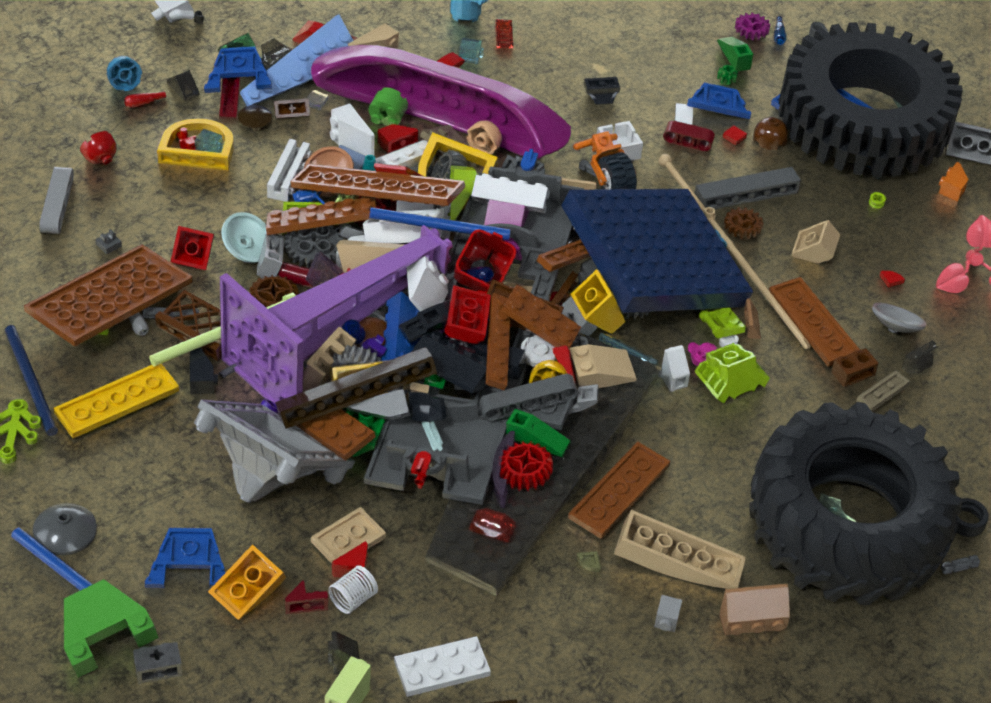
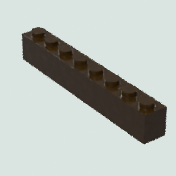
M424 347L275 402L280 419L285 429L434 375L437 371L432 355Z

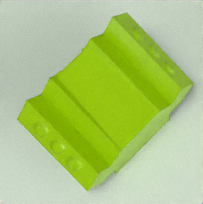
M735 343L706 353V361L700 362L694 371L716 399L722 403H725L729 396L736 399L737 396L751 390L754 392L759 384L765 387L770 379L756 362V356H754L753 352L746 351L741 345Z

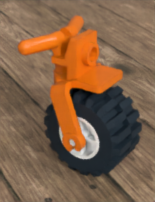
M609 131L594 134L592 138L573 145L575 150L592 146V151L597 152V154L592 156L590 164L602 189L637 188L636 171L630 158L625 154L624 150L620 149L622 147L621 144L613 145L612 141L617 140V134H610Z

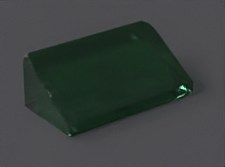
M246 33L219 47L217 50L220 52L223 48L253 46L256 48V45L249 33Z

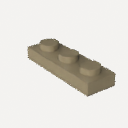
M895 370L860 394L856 402L866 403L873 412L906 389L910 381Z

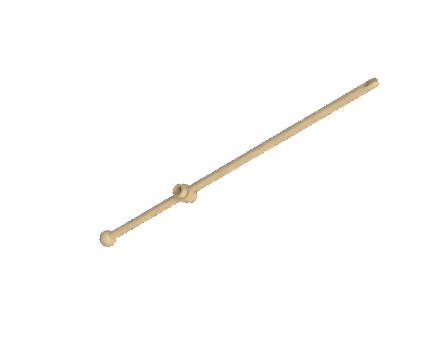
M668 154L661 155L658 159L659 165L668 169L682 189H689L713 229H716L727 242V248L803 348L806 350L810 349V343L715 221V209L712 207L705 208L672 165L671 156Z

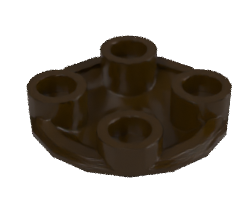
M260 105L246 106L238 113V124L252 128L255 132L261 131L262 127H265L272 121L270 110Z

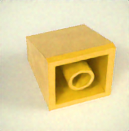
M596 269L570 294L584 319L591 324L613 334L625 323L617 301L599 270Z

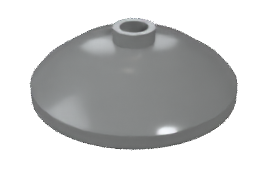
M874 303L872 306L874 315L892 333L918 332L926 327L925 320L901 307L887 303Z

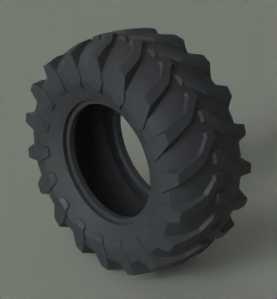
M829 402L824 403L814 414L805 410L796 412L785 426L780 425L773 432L755 466V473L751 481V498L753 501L749 503L750 518L756 519L758 530L754 533L756 544H766L773 555L769 563L774 569L784 566L795 575V586L801 590L808 584L822 589L826 600L835 602L844 595H850L859 605H870L882 595L891 601L901 599L913 587L920 588L930 579L949 552L957 533L958 518H956V515H960L962 503L961 498L956 496L955 488L958 486L960 478L959 472L949 470L944 461L948 451L944 446L933 447L924 439L927 430L922 425L911 429L900 423L898 412L891 409L884 415L873 413L866 403L856 402L848 410H843L835 403ZM832 481L858 483L882 495L891 504L897 516L878 523H860L847 520L825 508L815 497L811 489Z

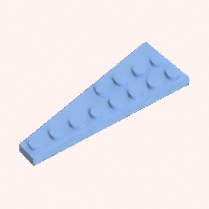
M338 14L266 71L271 80L272 89L257 90L256 79L242 89L240 95L246 106L258 104L312 81L311 67L317 57L327 51L348 46V43L353 41L340 15Z

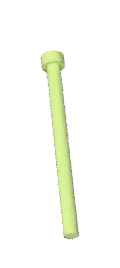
M293 292L290 293V294H287V295L283 296V301H280V302H278V303H276V304H273V305H271V306H268V307H266V308L269 309V308H271V307H273V306H275V305H277V304H279V303H281V302H284V301H286V300H288V299H290V298H292V297H294V296H296V295H295ZM221 326L150 355L151 364L155 367L221 339Z

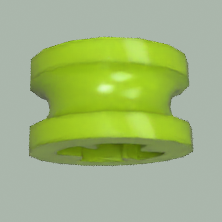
M874 192L870 196L869 204L873 208L880 209L884 207L886 197L880 192Z

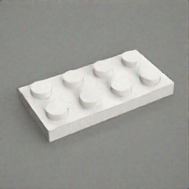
M477 636L394 656V663L407 697L488 677L491 673Z

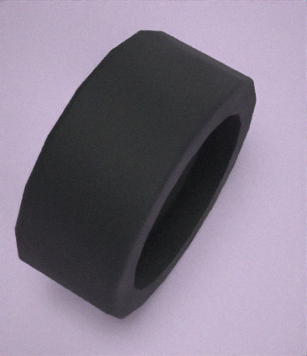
M961 498V512L972 513L979 519V522L973 524L966 523L956 515V518H958L957 534L965 537H976L984 531L989 513L986 507L979 501Z

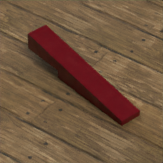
M226 43V48L243 47V44ZM241 77L222 78L219 119L237 120Z

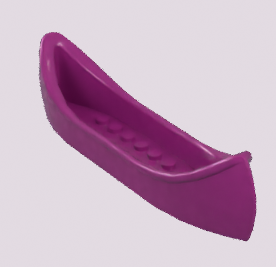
M379 45L344 46L323 53L315 59L311 67V76L317 87L348 99L371 104L377 91L387 87L401 93L400 96L403 99H407L408 109L405 114L442 126L450 124L454 130L468 134L467 130L476 122L490 121L501 132L502 141L500 147L520 156H523L525 151L529 152L530 149H533V152L538 153L537 160H539L544 155L552 154L562 149L569 142L571 136V126L551 108L533 96L508 84L404 50Z

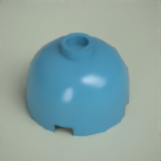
M118 56L108 64L106 75L109 83L115 89L130 91L140 83L142 70L133 58Z

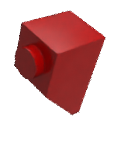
M391 124L378 129L377 143L387 154L418 142V130L416 128Z

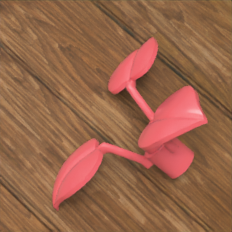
M980 215L966 233L967 242L972 247L979 248L969 250L966 253L965 270L960 263L948 265L937 279L936 287L949 293L964 291L969 283L966 273L969 271L970 264L972 266L983 265L991 271V267L983 262V255L979 252L983 247H991V221L984 215Z

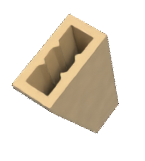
M340 240L336 246L343 272L346 273L348 268L352 270L404 246V244Z

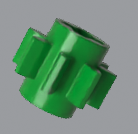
M724 65L722 68H719L717 79H720L721 84L729 86L732 82L736 83L738 71H735V68L731 65Z

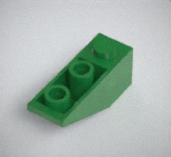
M735 37L717 39L719 46L731 66L735 68V71L751 70L754 54L747 43Z
M514 409L506 422L507 438L522 443V441L525 444H529L532 441L533 445L539 443L541 448L546 447L547 452L560 457L564 455L570 444V440L536 416L521 410Z

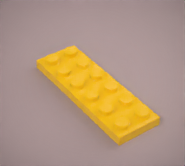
M162 364L155 367L150 365L54 407V414L72 439L179 392V385Z

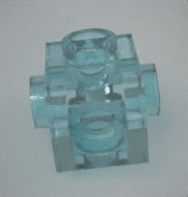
M203 129L195 138L196 150L222 152L224 146L222 135Z

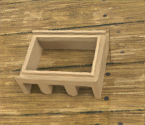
M340 327L332 333L306 362L307 368L303 374V392L323 385L331 378L330 366L334 362V353L336 352L341 355L347 345L353 347L356 341L355 338Z

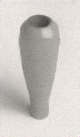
M138 312L129 317L136 335H146L149 327L143 316Z

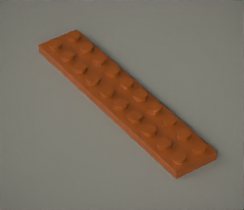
M308 164L290 181L291 188H298L300 190L307 189L316 192L324 191L332 194L341 193L440 206H449L465 188V182L461 180Z

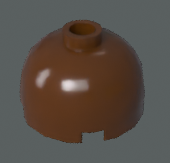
M767 117L760 120L753 133L754 142L757 141L761 148L767 150H777L780 146L784 147L788 138V130L785 123L775 117Z

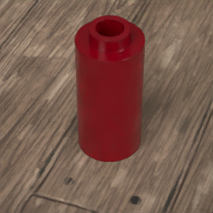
M286 262L282 263L277 274L281 278L287 277L288 280H293L294 284L308 288L318 286L320 280V271Z

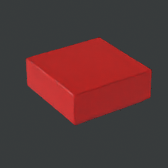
M734 125L723 133V138L735 146L747 137L746 132Z

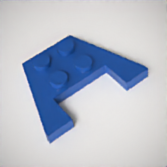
M255 46L223 48L217 56L213 71L209 74V80L204 86L205 93L221 92V78L256 76L257 90L272 89V83Z
M169 528L159 549V554L152 564L150 574L145 580V588H165L166 568L210 569L209 585L211 589L225 574V568L221 561L212 528Z

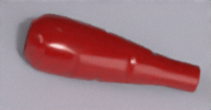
M166 92L128 95L124 99L125 106L136 108L166 98Z

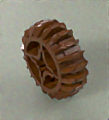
M273 274L271 277L264 276L263 279L258 278L257 282H253L249 293L265 307L283 301V296L292 292L295 295H299L297 285L293 283V280H288L287 277L281 278L280 275L274 277Z

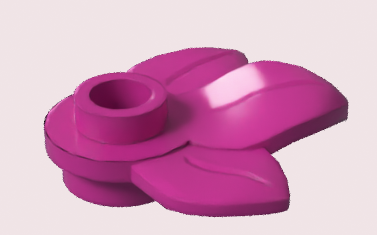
M691 342L687 348L691 353V362L696 366L700 362L706 361V353L717 349L714 344L708 342L702 345Z

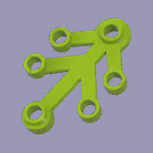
M23 399L11 401L8 404V409L0 413V424L3 420L11 417L9 422L0 426V436L8 432L6 444L0 450V460L5 464H11L17 459L14 448L17 431L25 438L27 444L32 445L38 441L37 433L29 431L20 422V417H23L29 423L31 429H38L41 426L40 417L33 416L28 411V403Z

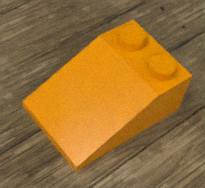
M252 544L208 593L235 618L241 620L272 594L287 577Z

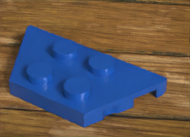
M705 82L694 93V96L688 99L686 105L746 119L751 117V111L746 110V103L740 97L737 89Z

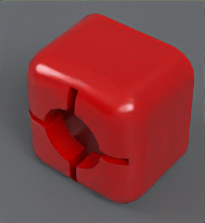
M481 229L473 231L456 262L454 270L455 280L475 291H488L492 279L501 283L506 279L516 256V248L511 243L502 240L503 236L496 232L490 234ZM492 251L493 254L489 262L494 267V275L487 280L477 279L471 272V265L478 260H487Z

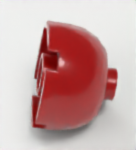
M100 131L91 135V140L88 143L85 140L80 146V152L84 158L93 165L109 164L117 152L116 141L108 131Z

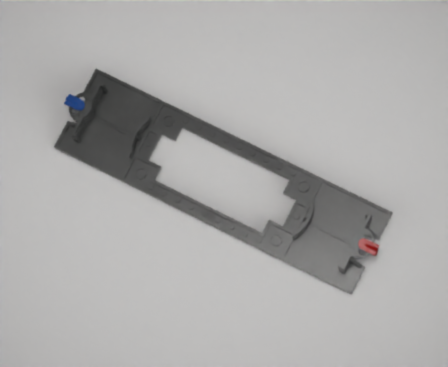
M530 149L529 152H524L523 158L513 159L508 169L490 166L488 173L497 179L506 177L514 182L523 180L531 185H535V183L546 185L550 191L549 199L546 200V213L529 211L523 227L503 223L486 226L510 229L509 238L514 239L522 255L521 261L514 259L513 262L514 264H521L518 278L533 280L534 284L531 294L549 301L559 269L549 272L536 260L540 254L568 244L573 225L561 205L569 190H584V188L562 185V177L546 175L544 164L537 160L538 153ZM470 195L461 222L484 225L488 203L474 201ZM458 232L455 234L452 242L453 247L449 250L451 262L448 263L447 273L444 274L449 282L447 284L448 293L444 301L451 300L453 285L458 286L459 284L454 278L456 262L471 234ZM490 252L488 260H490L493 253ZM486 260L474 262L471 265V271L482 272ZM519 328L513 347L521 349V344L525 338L534 337L535 334ZM527 363L519 380L508 378L505 390L522 385L528 368ZM425 378L417 380L415 382L424 384ZM429 386L428 395L430 397L444 398L447 417L443 420L434 421L443 442V449L441 451L438 449L434 451L421 423L422 421H415L410 416L392 421L386 419L364 476V484L404 491L408 477L412 475L417 476L415 484L418 485L419 489H422L426 476L430 475L440 481H444L443 498L483 505L507 432L506 422L509 417L495 421H486L483 417L479 400L484 395L502 390L486 387L477 391L475 399L471 400L438 394L440 388Z

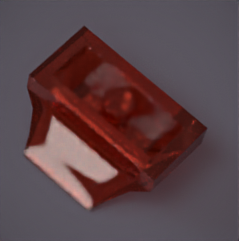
M485 508L477 510L469 526V531L508 543L516 528V522L504 513Z

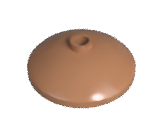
M335 146L324 147L315 151L304 165V168L308 164L354 169V163L350 155L345 150ZM322 191L320 197H332L339 193L332 194Z

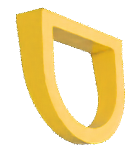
M187 119L176 122L169 126L162 135L157 149L158 163L229 171L234 151L233 134L225 125L209 119ZM183 127L187 128V132L192 130L210 131L219 135L224 140L221 153L171 148V145L175 138H177V132Z
M432 132L420 159L418 173L427 177L428 168L437 150L444 152L448 150L458 151L467 161L483 166L484 170L482 173L489 174L490 166H498V157Z

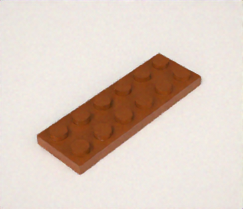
M361 197L354 200L348 198L341 202L329 201L322 205L310 204L303 208L292 207L284 211L273 210L267 214L266 232L267 235L368 220L370 208H377L376 197Z
M801 277L769 287L771 294L828 367L833 365L836 358L860 350Z
M637 442L569 512L568 519L602 539L670 466V460Z

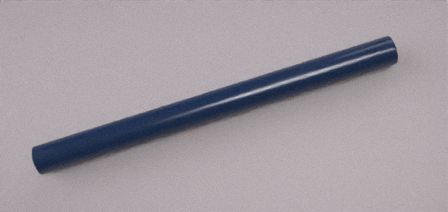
M9 325L5 328V333L45 432L48 436H54L58 433L56 423L18 331L14 325Z

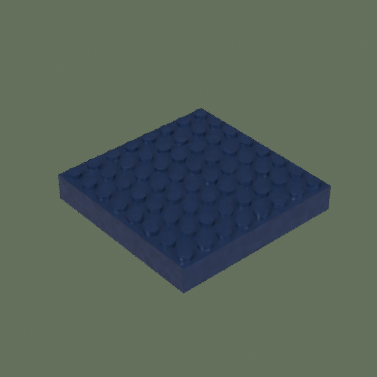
M689 189L569 190L561 205L623 313L744 307L747 298L749 299L753 294L749 283L744 278Z

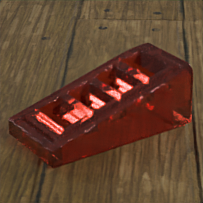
M496 19L494 27L497 48H513L512 20Z

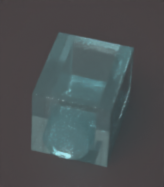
M462 38L459 56L465 62L478 64L479 59L483 58L484 48L481 47L482 41Z

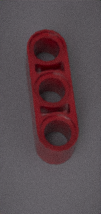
M669 121L663 138L671 144L700 151H709L715 134L707 128L678 121Z

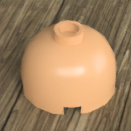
M486 120L478 121L467 130L468 136L466 138L470 147L491 155L500 147L502 135L494 123Z

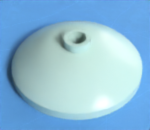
M239 212L232 214L225 220L222 226L221 234L224 245L237 259L247 263H258L266 234V224L260 218L250 213Z

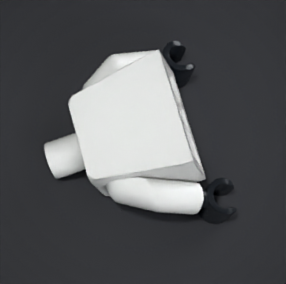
M155 0L159 8L151 13L156 21L164 16L171 23L179 19L192 20L193 18L194 22L198 24L204 21L202 12L198 10L194 13L188 0Z

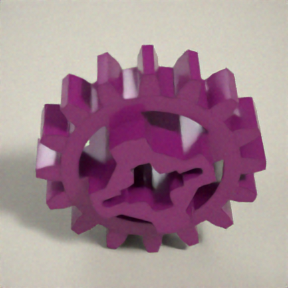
M751 12V15L745 13L744 16L740 14L739 18H736L734 28L736 33H740V36H745V39L751 38L754 40V38L760 40L761 37L765 38L769 34L771 24H769V20H765V16L760 17L759 13L754 14Z

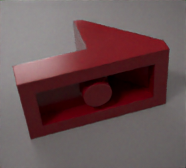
M304 580L285 598V615L328 611V592L314 591L306 593Z

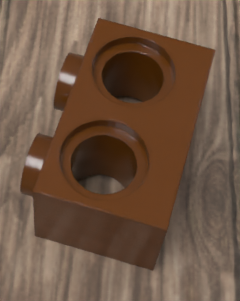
M864 348L836 358L831 373L843 387H847L875 376L879 363Z

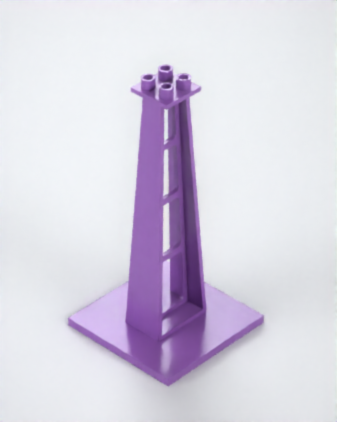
M423 225L421 226V236L419 239L269 309L227 273L221 275V359L228 366L236 364L237 366L234 367L235 372L261 396L274 403L303 392V361L312 356L338 327L344 331L349 330L386 304L388 299L408 288L407 267L422 257L426 256L429 261H433L436 264L438 270L446 274L448 263L451 262L449 250L453 247L452 242L448 238L442 240L437 229L433 228L430 230Z

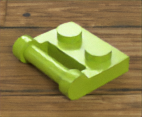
M721 308L711 312L702 310L699 313V318L707 323L716 338L745 333V325L730 308Z

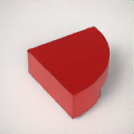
M880 271L879 276L888 288L904 284L905 278L896 272Z

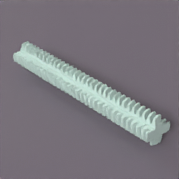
M422 421L421 423L434 451L436 449L441 451L443 449V442L434 421Z

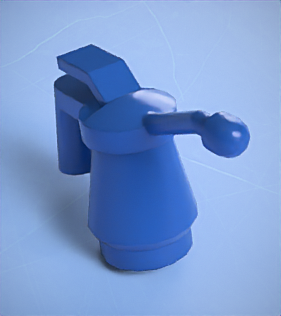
M299 189V191L293 193L295 202L320 201L322 204H325L320 198L322 191L316 192L314 190Z

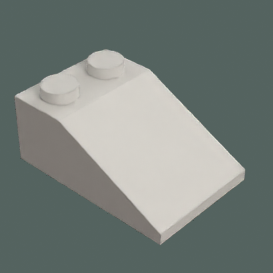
M347 104L331 109V139L335 140L338 146L343 145L365 156L374 155L375 135L352 105Z
M424 256L407 267L409 300L415 307L422 311L444 302L448 293L447 284L449 282L443 273L440 274L436 264Z

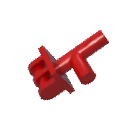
M181 128L176 134L179 139L180 149L198 150L196 135L188 137L187 128Z

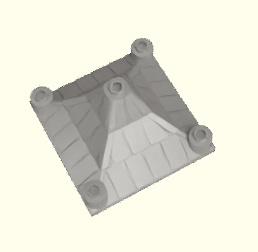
M201 400L198 405L200 411L194 421V424L197 426L196 429L207 434L208 431L213 432L216 427L221 432V439L233 462V476L237 492L241 495L240 498L246 502L257 501L283 484L294 483L295 479L313 474L316 470H324L323 475L326 476V481L332 484L341 483L347 470L352 469L355 463L351 458L345 461L297 426L285 429L279 414L262 404Z

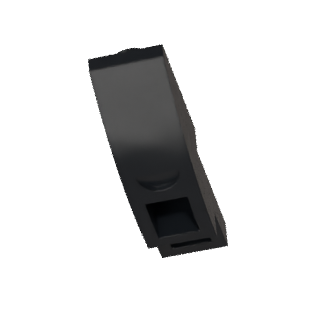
M450 300L418 312L416 317L400 324L399 329L407 342L411 343L439 328L441 330L445 329Z

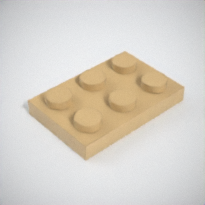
M360 507L313 535L311 543L332 563V561L365 541L368 543V549L386 538V532Z

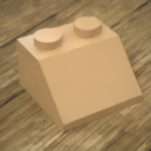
M829 220L803 229L798 233L791 255L795 258L818 264L829 261L834 257L840 233Z

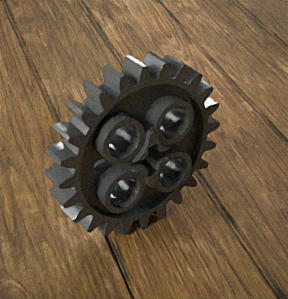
M335 225L287 232L285 234L284 247L285 252L288 253V258H293L294 263L299 261L300 266L305 263L307 268L313 265L314 269L320 264L324 268V263L331 265V260L336 262V252L338 251L336 245L340 240H344L339 232V227L335 228Z

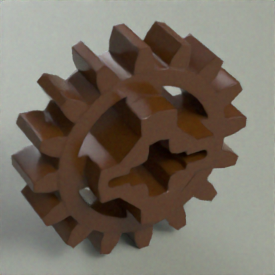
M737 207V210L732 208L731 212H727L725 216L724 228L728 229V234L734 233V237L740 236V239L746 237L749 240L750 236L756 238L757 234H761L764 223L762 222L763 218L759 217V213H753L754 209L749 211L747 207H744V210H741L740 207Z

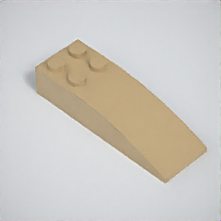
M634 510L629 512L623 524L614 552L617 556L665 575L725 589L738 588L746 559L745 556Z

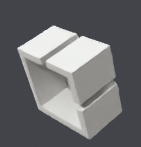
M630 121L616 123L614 133L617 134L618 138L612 141L613 145L621 144L622 147L620 149L624 150L631 161L641 159L643 142L638 134L635 133V129ZM613 125L598 127L597 134L609 131L612 134Z

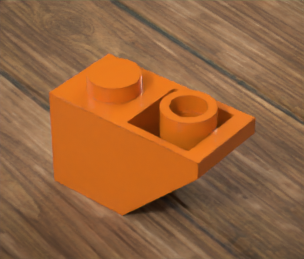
M956 162L953 167H949L946 176H942L939 182V186H941L939 194L957 202L965 193L969 180L959 162Z

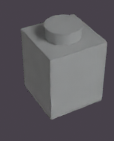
M661 595L654 627L664 631L675 632L682 600Z

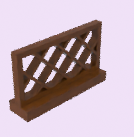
M183 290L164 312L159 311L155 315L157 328L184 342L201 335L198 329L210 328L211 331L212 327L221 326V321L211 322L210 318L217 315L221 317V310L192 293ZM186 297L192 300V304L181 305V301ZM204 307L207 309V312L196 314L195 308ZM193 309L194 314L182 316V310ZM180 311L179 317L172 318L168 316L171 312ZM208 317L209 323H197L199 318ZM195 319V325L186 326L183 322ZM217 342L200 347L205 355L216 361L221 359V345Z

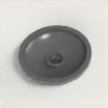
M73 503L57 504L45 509L39 514L33 525L34 539L55 555H71L82 551L91 544L97 532L94 515L87 508Z

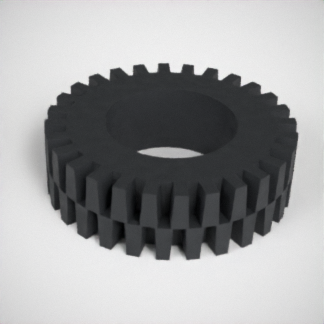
M849 22L846 33L839 24L831 25L829 33L820 28L815 31L814 38L806 35L802 39L801 45L797 43L793 48L792 54L789 55L778 103L780 105L779 117H783L787 130H791L790 139L794 143L803 140L801 150L806 154L818 148L816 160L823 164L832 156L835 157V169L842 171L846 162L853 163V174L862 176L865 166H871L873 177H882L885 166H887L892 177L900 176L903 167L910 173L918 170L920 163L925 167L932 164L933 158H939L943 153L944 147L947 148L961 105V95L963 92L962 85H959V74L952 73L954 65L950 60L941 62L943 53L939 49L927 53L929 42L924 39L915 45L911 44L912 33L905 31L900 39L893 37L895 27L886 26L884 34L876 33V23H867L865 32H860L857 22ZM852 87L876 90L892 97L903 107L895 109L867 108L849 101L840 95L837 90Z

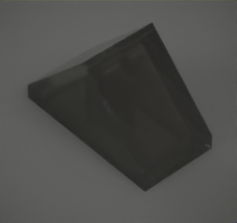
M190 70L167 79V83L184 101L200 95Z

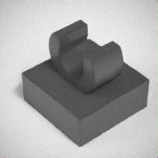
M109 229L108 233H102L100 237L95 239L96 245L106 254L122 247V241L111 229Z

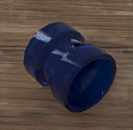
M353 319L344 322L342 329L356 339L354 344L361 343L366 336L364 328L358 321Z

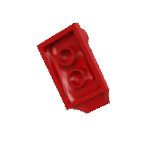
M453 285L445 333L450 338L472 344L484 341L491 295Z

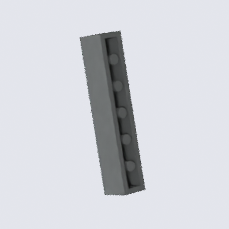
M793 167L698 184L695 187L694 193L705 208L719 209L797 194L801 180Z

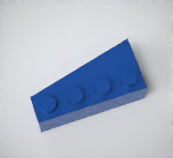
M399 292L387 300L388 313L385 315L387 328L384 330L383 336L385 338V345L383 346L387 349L382 355L381 361H388L410 353L421 339L419 338L408 343L399 329L400 324L416 317L417 313L420 312L403 292Z

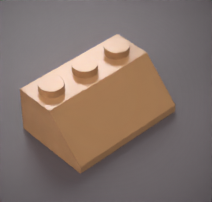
M777 584L725 589L719 613L724 634L740 635L743 633H761L763 631L787 629L790 619L788 585Z

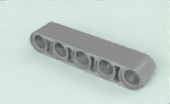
M54 167L40 218V233L60 234L73 184V168Z

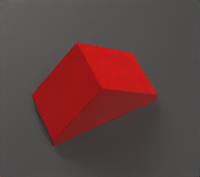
M365 541L332 561V575L341 578L356 566L366 568L368 543Z

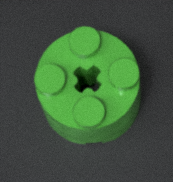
M386 87L381 91H377L369 106L371 121L374 124L380 123L387 126L391 124L399 125L408 109L407 99H403L400 96L401 93L393 88Z

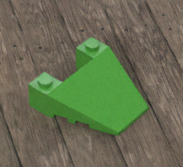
M104 579L64 598V650L78 678L98 668L89 646L127 627L139 648L159 638L146 609Z

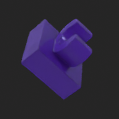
M379 334L376 338H370L361 345L363 349H370L371 353L375 352L377 357H381L387 349L381 345L384 338Z

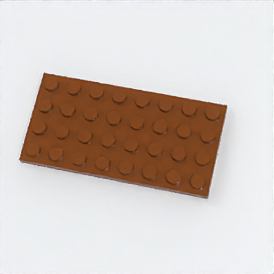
M141 244L25 304L24 312L75 347L193 283V277Z

